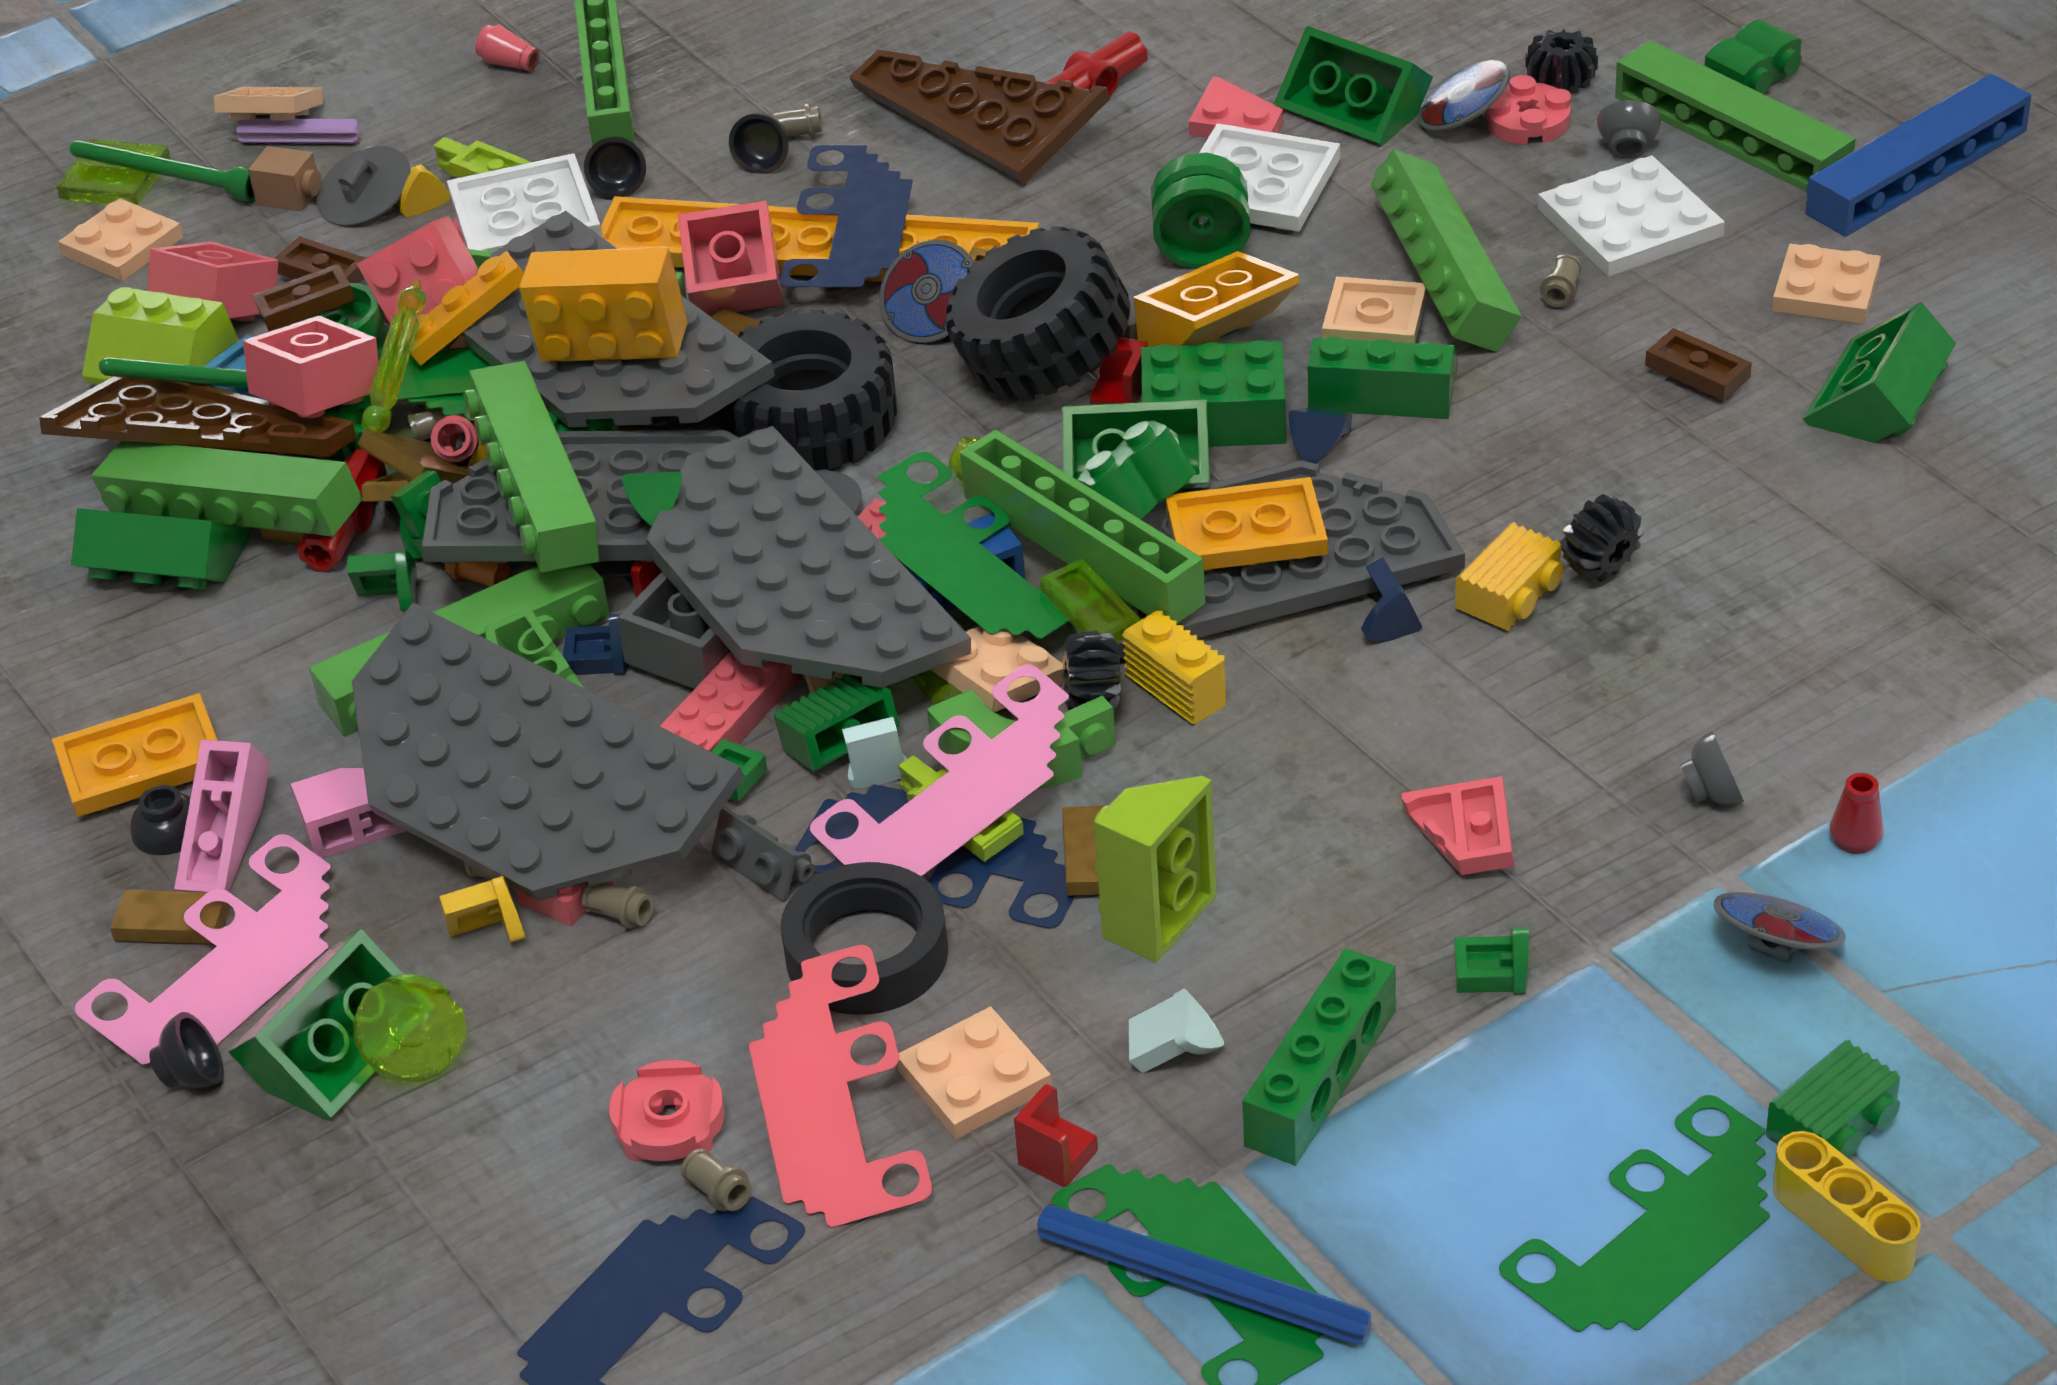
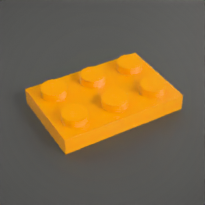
M1311 477L1172 494L1165 498L1166 513L1172 539L1202 557L1204 571L1328 555V538Z
M200 693L53 738L52 742L76 815L80 817L140 798L145 791L155 786L170 785L174 787L193 781L201 740H218Z

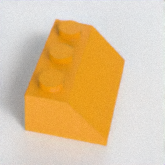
M1239 251L1134 296L1138 340L1147 341L1148 347L1161 344L1174 346L1216 342L1220 339V336L1235 329L1250 327L1254 324L1255 320L1271 314L1300 283L1299 274Z

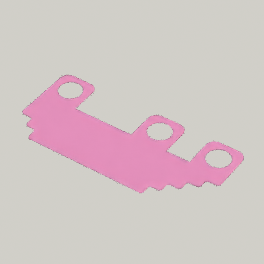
M1025 664L1018 667L999 681L992 689L994 698L1018 718L1016 722L993 739H990L967 717L962 715L951 717L928 734L923 741L925 750L949 771L880 824L854 800L843 799L813 820L810 825L811 833L844 865L860 862L888 863L901 866L923 876L1054 776L1053 771L1047 767V763L1056 757V753L1050 749V745L1060 738V733L1054 729V725L1064 718V714L1058 707L1069 699V695L1036 666ZM1024 676L1035 678L1040 684V691L1034 699L1019 703L1009 698L1007 689L1012 681ZM952 728L967 730L971 735V743L965 751L952 755L940 750L938 741L945 731ZM840 812L854 814L858 818L859 825L853 835L845 839H834L828 836L825 831V825L831 816Z
M280 834L273 837L250 857L249 866L281 890L279 894L256 912L225 889L216 888L210 890L186 910L184 921L217 947L151 1003L121 981L106 979L76 1003L75 1012L77 1016L141 1064H148L150 1062V1050L159 1045L160 1034L164 1026L180 1012H188L199 1019L213 1037L216 1045H218L329 948L328 943L319 938L320 934L328 928L327 924L319 918L328 909V904L320 899V897L330 888L329 884L322 880V876L331 869V865L289 835ZM277 847L291 848L299 855V864L289 873H274L265 865V857L268 852ZM211 902H225L233 907L235 918L227 927L212 929L205 926L200 920L202 908ZM106 992L119 993L127 1000V1011L116 1020H101L93 1014L91 1009L92 1003L97 996Z

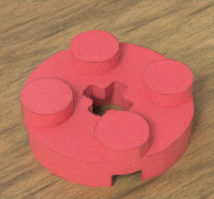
M1515 76L1510 80V85H1507L1499 99L1485 111L1488 130L1498 139L1513 144L1528 145V137L1542 136V143L1553 141L1562 136L1570 127L1571 94L1565 89H1557L1547 84L1536 83L1535 79L1531 76Z
M663 1060L647 1064L637 1069L638 1078L630 1081L625 1088L622 1081L613 1091L609 1103L613 1133L622 1145L624 1154L633 1161H643L646 1159L652 1161L677 1160L687 1157L689 1153L700 1148L710 1152L714 1145L713 1138L720 1132L724 1122L725 1107L719 1083L714 1077L711 1080L709 1077L702 1075L701 1067L688 1061ZM665 1105L675 1106V1113L665 1116L657 1115L662 1113Z

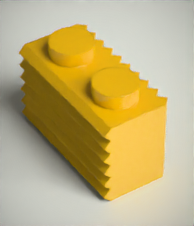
M1515 522L1510 523L1456 577L1455 608L1509 631L1511 625H1515L1517 619H1526L1532 613L1538 598H1541L1544 592L1547 593V590L1553 591L1559 585L1564 572V565L1561 563L1560 542L1558 540L1552 541L1549 536L1544 538L1540 532L1535 534L1532 529L1526 530L1523 525L1518 527Z
M1155 611L1125 629L1122 634L1125 638L1122 643L1125 645L1123 651L1126 653L1123 658L1126 660L1124 667L1127 668L1124 674L1191 724H1198L1226 706L1225 655H1218V650H1211V645H1205L1204 640H1197V635H1190V630H1184V625H1177V621H1172L1170 616H1164L1163 611Z

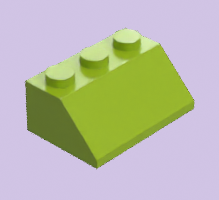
M120 287L108 296V299L93 313L82 377L85 383L99 385L114 377L103 375L99 370L100 361L106 357L205 366L239 341L223 302Z
M1204 776L1126 788L1109 806H1104L1098 812L1093 823L1092 831L1095 836L1097 857L1095 871L1098 875L1100 898L1098 910L1101 913L1102 938L1156 963L1217 896L1212 780Z

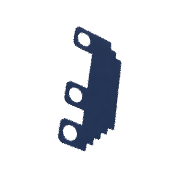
M818 145L813 147L807 163V167L810 170L848 171L845 188H806L800 193L797 211L801 214H839L829 259H790L783 264L780 283L786 287H861L864 285L865 278L879 276L880 270L882 268H889L898 257L913 180L901 179V172L889 171L890 164L888 162H878L877 154H867L866 145ZM828 150H836L844 155V159L836 165L825 166L816 161L820 153ZM817 193H827L834 197L833 204L823 209L809 207L806 204V200L811 195ZM808 264L818 269V274L808 281H796L789 276L790 270L798 265Z
M877 784L871 785L866 794L852 792L845 798L854 800L878 824L909 802L905 791ZM833 799L824 800L813 820L839 801ZM849 812L837 813L828 819L825 831L828 836L834 839L848 838L856 832L859 825L858 818ZM1021 818L1024 834L984 862L962 845L937 865L928 881L937 891L942 903L962 908L969 907L976 902L991 874L1024 881L1009 909V915L1015 921L1044 928H1053L1062 922L1075 895L1067 896L1065 865L1054 862L1058 853L1056 850L1043 847L1046 837L1035 834L1033 830L1037 825L1036 821ZM810 825L795 848L798 852H805L810 845L820 842L811 833ZM836 857L829 864L814 865V873L821 874L827 870L842 866L843 863ZM953 873L967 875L973 882L969 893L956 898L943 895L939 891L938 884L943 877ZM1038 893L1052 895L1058 901V908L1055 913L1044 918H1035L1028 915L1024 911L1023 905L1028 897Z
M749 1197L747 1203L736 1211L716 1210L710 1214L702 1209H698L687 1219L683 1220L675 1215H670L659 1225L651 1220H643L517 1351L518 1356L528 1361V1365L519 1373L520 1378L528 1382L529 1385H606L599 1381V1379L664 1311L699 1331L711 1332L716 1330L741 1304L743 1295L738 1288L703 1269L727 1244L763 1263H776L803 1237L805 1233L804 1225L755 1197ZM765 1221L782 1223L788 1230L787 1240L776 1249L763 1250L757 1248L751 1242L750 1236L752 1230L758 1224ZM715 1288L724 1294L725 1306L715 1316L700 1318L694 1316L688 1310L687 1302L689 1297L699 1289Z

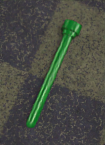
M79 140L73 141L69 147L70 153L78 158L224 188L226 193L231 194L233 199L246 202L255 201L248 172L250 167L238 166L236 169L231 168L227 172Z
M110 357L103 358L99 363L100 372L106 376L248 389L246 370Z

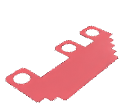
M856 945L802 961L801 969L803 976L801 979L791 981L788 984L791 996L789 999L777 1002L776 1011L778 1016L776 1020L765 1022L762 1025L764 1038L752 1041L749 1044L783 1202L789 1204L801 1200L804 1202L806 1213L823 1212L827 1225L836 1227L924 1201L932 1192V1184L925 1157L921 1152L910 1150L866 1163L847 1082L884 1072L896 1066L899 1054L893 1030L888 1023L879 1021L835 1034L828 1006L829 1003L870 992L876 988L879 983V975L871 948L866 945ZM848 957L862 960L867 968L866 976L862 982L848 988L840 987L834 983L831 973L837 962ZM869 1034L881 1037L886 1044V1053L879 1062L863 1066L853 1061L850 1050L858 1038ZM908 1164L913 1166L919 1174L917 1187L910 1194L901 1197L888 1194L882 1185L885 1172L894 1165Z

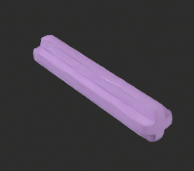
M255 118L252 120H239L236 126L238 141L241 143L355 144L360 137L359 124L355 119H294L275 121Z

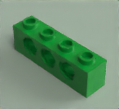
M1344 948L1242 1100L1244 1147L1294 1166L1297 1165L1396 1012L1395 965Z

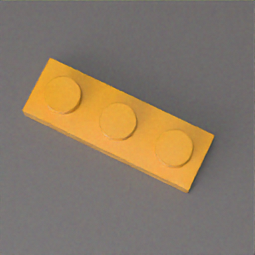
M507 251L499 257L489 258L479 267L474 277L464 285L451 288L443 296L441 303L429 313L421 314L411 320L406 326L405 332L399 336L400 340L421 366L520 286L524 272Z

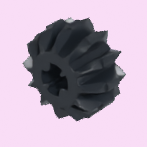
M1565 29L1561 32L1547 30L1545 36H1534L1532 44L1528 46V53L1525 55L1527 75L1533 77L1536 83L1547 84L1572 93H1577L1578 88L1590 87L1591 79L1595 78L1596 70H1598L1597 48L1594 47L1593 39L1582 37L1581 31L1570 33L1566 32Z
M1602 494L1594 502L1589 500L1585 502L1583 509L1578 514H1573L1574 519L1570 525L1563 529L1566 536L1560 542L1563 558L1570 563L1569 566L1579 575H1585L1590 580L1595 578L1601 582L1607 579L1611 573L1614 575L1618 574L1625 562H1631L1630 556L1641 546L1638 540L1643 536L1645 527L1641 524L1642 517L1635 513V509L1624 500L1620 501L1615 496L1609 497Z
M1098 630L1082 631V634H1069L1063 645L1062 658L1063 690L1069 695V699L1065 701L1067 709L1071 710L1103 696L1113 706V712L1115 713L1120 704L1121 691L1120 657L1115 638L1110 632L1098 633Z

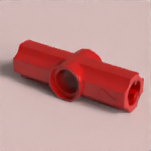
M1127 31L1092 54L1082 50L1073 53L1067 60L1063 72L1045 83L1056 84L1060 79L1072 81L1075 88L1090 90L1093 85L1107 88L1111 96L1117 88L1119 79L1148 61L1147 48L1141 42L1139 35Z
M355 450L353 455L345 460L361 496L362 484L387 475L385 463L365 450ZM362 500L334 536L305 533L297 547L300 560L310 565L314 571L330 572L332 566L339 564L354 534H363L369 529L373 516V502Z

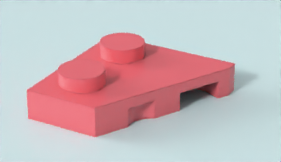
M1213 77L1189 119V135L1209 138L1217 123L1279 133L1283 125V109L1219 77Z
M1502 776L1401 793L1405 814L1461 875L1515 867L1506 791Z

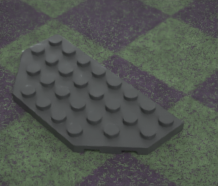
M564 211L559 215L550 217L545 223L524 235L511 239L508 244L492 252L491 257H499L507 251L521 270L525 272L531 252L618 248L569 212ZM519 287L465 330V337L469 348L491 366L525 361L546 409L568 427H587L589 419L613 418L615 426L652 424L654 417L678 416L680 423L700 422L775 377L772 361L682 295L688 323L677 358L541 362Z
M773 426L756 430L746 436L713 445L708 449L687 456L680 470L682 481L674 506L669 511H659L646 537L647 554L741 664L761 668L765 661L792 665V673L833 679L835 672L862 676L863 685L883 688L971 654V637Z
M726 430L556 431L596 520L599 562L596 563L628 560L654 562L648 556L646 537L652 526L638 514L629 501L622 483L623 475L631 473L680 472L688 455L708 449L713 445L737 439L738 437ZM487 458L470 466L469 476L454 484L445 480L431 488L422 543L424 562L454 564L458 562L506 563L509 561H535L533 554L525 555L520 538V526L514 527L512 524L508 498L502 499L497 483V471H490Z
M1303 460L1213 482L1207 488H1189L1173 493L1179 494L1311 477L1328 538V555L1204 571L1205 604L1177 624L1184 625V630H1190V635H1197V638L1376 592L1378 590L1366 566L1382 557L1399 584L1403 585L1465 569V552L1428 494L1409 489L1405 496L1382 490L1381 481L1347 472L1343 478H1338L1320 473V465ZM1163 499L1141 520L1172 539L1166 513V502ZM1091 579L1103 589V598L1068 621L1067 625L1072 634H1082V631L1098 630V633L1110 632L1118 644V655L1120 658H1123L1126 653L1123 651L1125 645L1122 643L1125 638L1122 634L1125 629L1148 615ZM1069 580L1058 586L1057 594L1065 602L1080 603L1088 598L1089 589L1082 582Z
M415 603L410 605L352 680L368 804L374 813L494 878L504 876L509 886L537 901L558 896V889L588 882L590 886L630 876L632 875L631 869L661 861L662 865L666 866L684 861L745 777L740 766Z

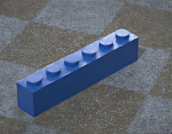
M1990 73L1810 176L1807 185L1805 214L1842 236H1849L2026 132L2032 94Z

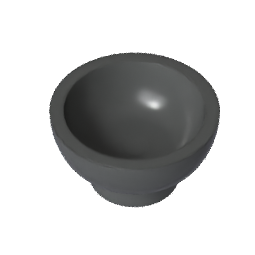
M1636 100L1612 103L1603 108L1597 117V125L1601 137L1611 146L1612 152L1615 155L1623 158H1634L1642 155L1646 151L1647 145L1657 136L1661 124V115L1654 106Z
M1713 731L1705 734L1694 745L1691 752L1692 759L1680 763L1697 803L1707 798L1720 805H1735L1744 802Z

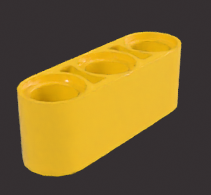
M1805 1131L1792 1132L1785 1135L1778 1142L1772 1186L1774 1197L1780 1204L1874 1279L1889 1283L1899 1282L1908 1278L1914 1270L1921 1227L1918 1215L1823 1138Z

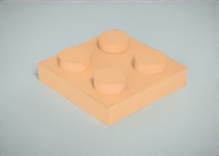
M240 87L214 96L215 113H230V120L255 119V115L270 114V120H294L295 116L308 115L309 108L323 104L322 87Z
M119 198L115 202L108 204L104 210L85 223L78 225L74 231L59 240L58 243L62 256L115 279L124 281L149 263L151 248L172 246L184 238L180 223Z
M1789 243L1773 296L1772 311L1865 324L1880 271L1881 256L1866 254L1857 250L1842 251L1820 248L1812 244L1797 245Z
M1336 276L1322 326V338L1339 337L1342 339L1369 341L1381 339L1390 342L1416 343L1427 299V288L1424 283Z
M981 626L966 631L971 637V654L930 669L962 693L972 689L993 712L1005 708L994 698L992 694L993 687L1022 665L1032 664L1058 686L1064 684L1062 676L1063 663L1050 655L1044 648L1037 646L1021 634L1013 635L1007 629H1002L995 634H989ZM1028 676L1019 677L1010 683L1007 694L1011 700L1021 702L1038 695L1040 684L1035 678Z
M991 1006L898 1053L897 1070L955 1139L1029 1102L1045 1084L1052 1086L1051 1074Z

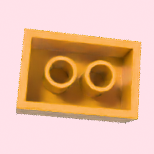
M669 247L531 252L519 290L541 362L678 357L688 320Z

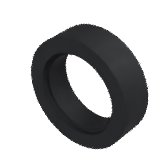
M860 862L835 867L807 881L790 898L781 919V936L786 968L790 980L794 981L802 978V961L821 956L813 944L817 935L824 927L850 914L878 911L891 913L906 919L916 929V934L912 942L903 951L883 961L875 962L879 975V983L875 989L829 1003V1010L852 1015L876 1014L902 1007L922 996L938 980L945 968L948 957V941L943 904L937 891L926 879L901 866L880 862ZM837 962L832 969V980L840 987L856 986L865 978L867 968L865 964L854 965Z

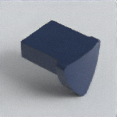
M1308 407L1291 410L1288 414L1290 434L1303 461L1317 464L1326 457L1336 446L1341 436L1350 433L1353 414Z
M1382 557L1366 566L1381 596V599L1372 608L1361 627V631L1366 639L1377 642L1391 641L1419 632L1422 629V625L1385 559Z
M609 614V626L566 628L563 657L575 675L626 674L629 664L624 663L618 623V616L620 614Z

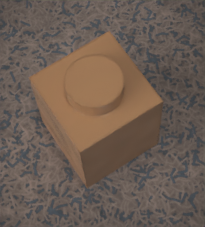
M267 146L248 169L257 205L303 211L313 197L319 193L321 188V174L317 170L313 152Z

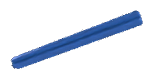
M1052 1204L1046 1205L1038 1218V1235L1043 1239L1355 1345L1363 1344L1369 1334L1371 1313L1368 1310Z

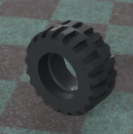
M1052 226L1049 231L1043 228L1030 230L1028 235L1021 237L1018 234L1007 239L1008 243L999 248L994 246L985 253V258L980 262L975 261L967 269V275L964 279L959 278L953 289L954 296L949 297L945 320L946 331L975 380L988 392L1009 399H1013L1016 395L1017 398L1026 400L1034 399L1036 394L1048 396L1057 393V389L1065 385L1071 387L1080 382L1079 378L1089 371L1092 374L1101 366V360L1105 356L1112 355L1117 348V339L1123 338L1126 332L1131 304L1128 299L1129 294L1101 244L1087 233L1063 226Z
M810 309V313L798 314L796 310L785 312V316L775 319L773 316L760 320L758 326L752 327L749 325L740 331L738 335L740 339L772 361L775 377L720 409L722 430H726L740 438L756 430L773 426L814 471L821 469L829 471L841 469L843 463L849 461L854 464L864 458L867 450L873 452L883 442L884 437L888 436L895 424V416L897 415L892 356L890 349L886 346V341L874 329L871 330L867 323L858 318L852 321L847 314L836 311L831 315L825 314L823 310Z

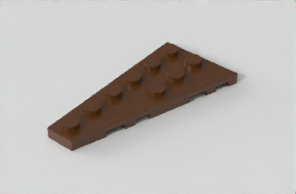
M877 49L849 76L854 88L1022 184H1025L1111 99L1107 88L1093 85L1090 90L1075 88L1072 81L1059 79L1056 84L1036 81L1035 76L981 66H977L975 70L960 68L957 62L944 60L941 65L926 63L922 61L920 56Z
M112 377L39 417L41 434L300 454L319 458L332 456L337 453L338 449L355 440V428L352 421L324 414L315 418H302L296 412L269 404L267 400L206 385L125 377Z

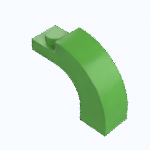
M972 689L927 708L929 734L948 719L957 715L967 717L990 739H993L1016 722L991 711ZM1103 696L1063 713L1064 718L1054 725V729L1060 733V738L1050 745V749L1056 753V757L1047 763V767L1053 771L1054 776L1039 788L1057 786L1081 778V760L1116 745L1113 706ZM952 728L940 736L938 746L946 754H959L969 747L971 735L965 729Z

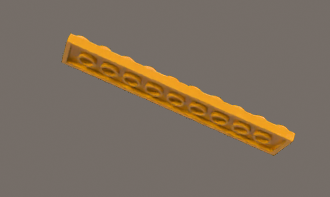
M614 196L600 227L602 237L618 249L669 247L673 266L684 268L678 214L741 204ZM768 206L774 229L779 274L782 272L783 264L790 259H829L839 214H801L794 207ZM906 215L898 256L911 246L928 240L950 241L962 247L968 254H970L972 247L990 250L994 246L999 248L1008 243L1007 239L1019 234L1021 237L1028 235L1030 230L1039 228V223ZM798 265L790 270L789 276H816L818 269L813 265ZM882 268L879 276L867 277L865 280L871 282L883 281L889 268Z

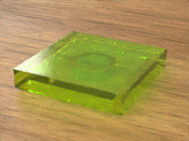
M91 139L89 143L171 159L168 146L100 139ZM77 157L56 188L60 199L110 204L121 198L138 205L159 174Z

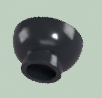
M752 113L740 118L733 125L729 134V149L735 162L744 170L750 173L768 174L777 170L787 158L790 145L789 136L783 124L775 117L765 113Z
M618 136L606 137L597 141L587 152L584 160V174L590 187L599 195L612 199L614 196L627 197L633 194L643 183L646 175V161L642 151L632 141Z
M159 785L145 791L141 795L139 805L131 818L130 833L133 844L140 851L151 855H170L181 852L191 797L180 793L177 788L170 785Z
M180 1012L170 1019L160 1034L159 1045L152 1048L149 1053L151 1066L159 1080L170 1088L182 1084L188 1088L203 1089L220 1083L224 1075L223 1062L219 1049L207 1028L199 1019L188 1012Z

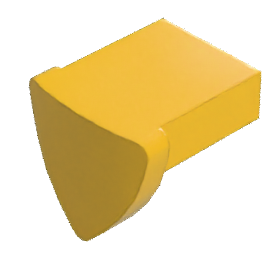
M420 164L410 168V174L403 187L402 195L396 204L400 207V212L406 218L445 204L450 200V194L445 185Z
M504 876L439 896L443 919L449 937L502 922L510 943L525 939V934Z

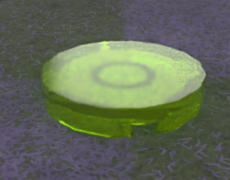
M398 974L386 978L384 983L378 984L374 988L372 987L364 994L353 1020L354 1042L363 1060L379 1074L399 1082H423L441 1075L455 1062L466 1036L465 1014L460 1004L457 1007L455 1001L449 996L450 991L441 983L422 975Z

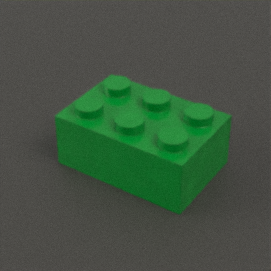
M1255 340L1244 343L1220 344L1208 342L1197 345L1173 346L1161 344L1158 346L1141 347L1142 403L1207 400L1209 447L1286 444V403L1282 341L1267 342Z

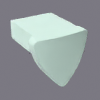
M893 717L842 729L850 761L848 769L850 787L854 789L866 788L874 784L881 785L901 779L898 765L907 760V758L901 751Z
M1186 989L1174 993L1173 997L1129 1019V1062L1142 1073L1186 1051L1201 1055L1210 1053L1224 1045V1041L1209 1015Z

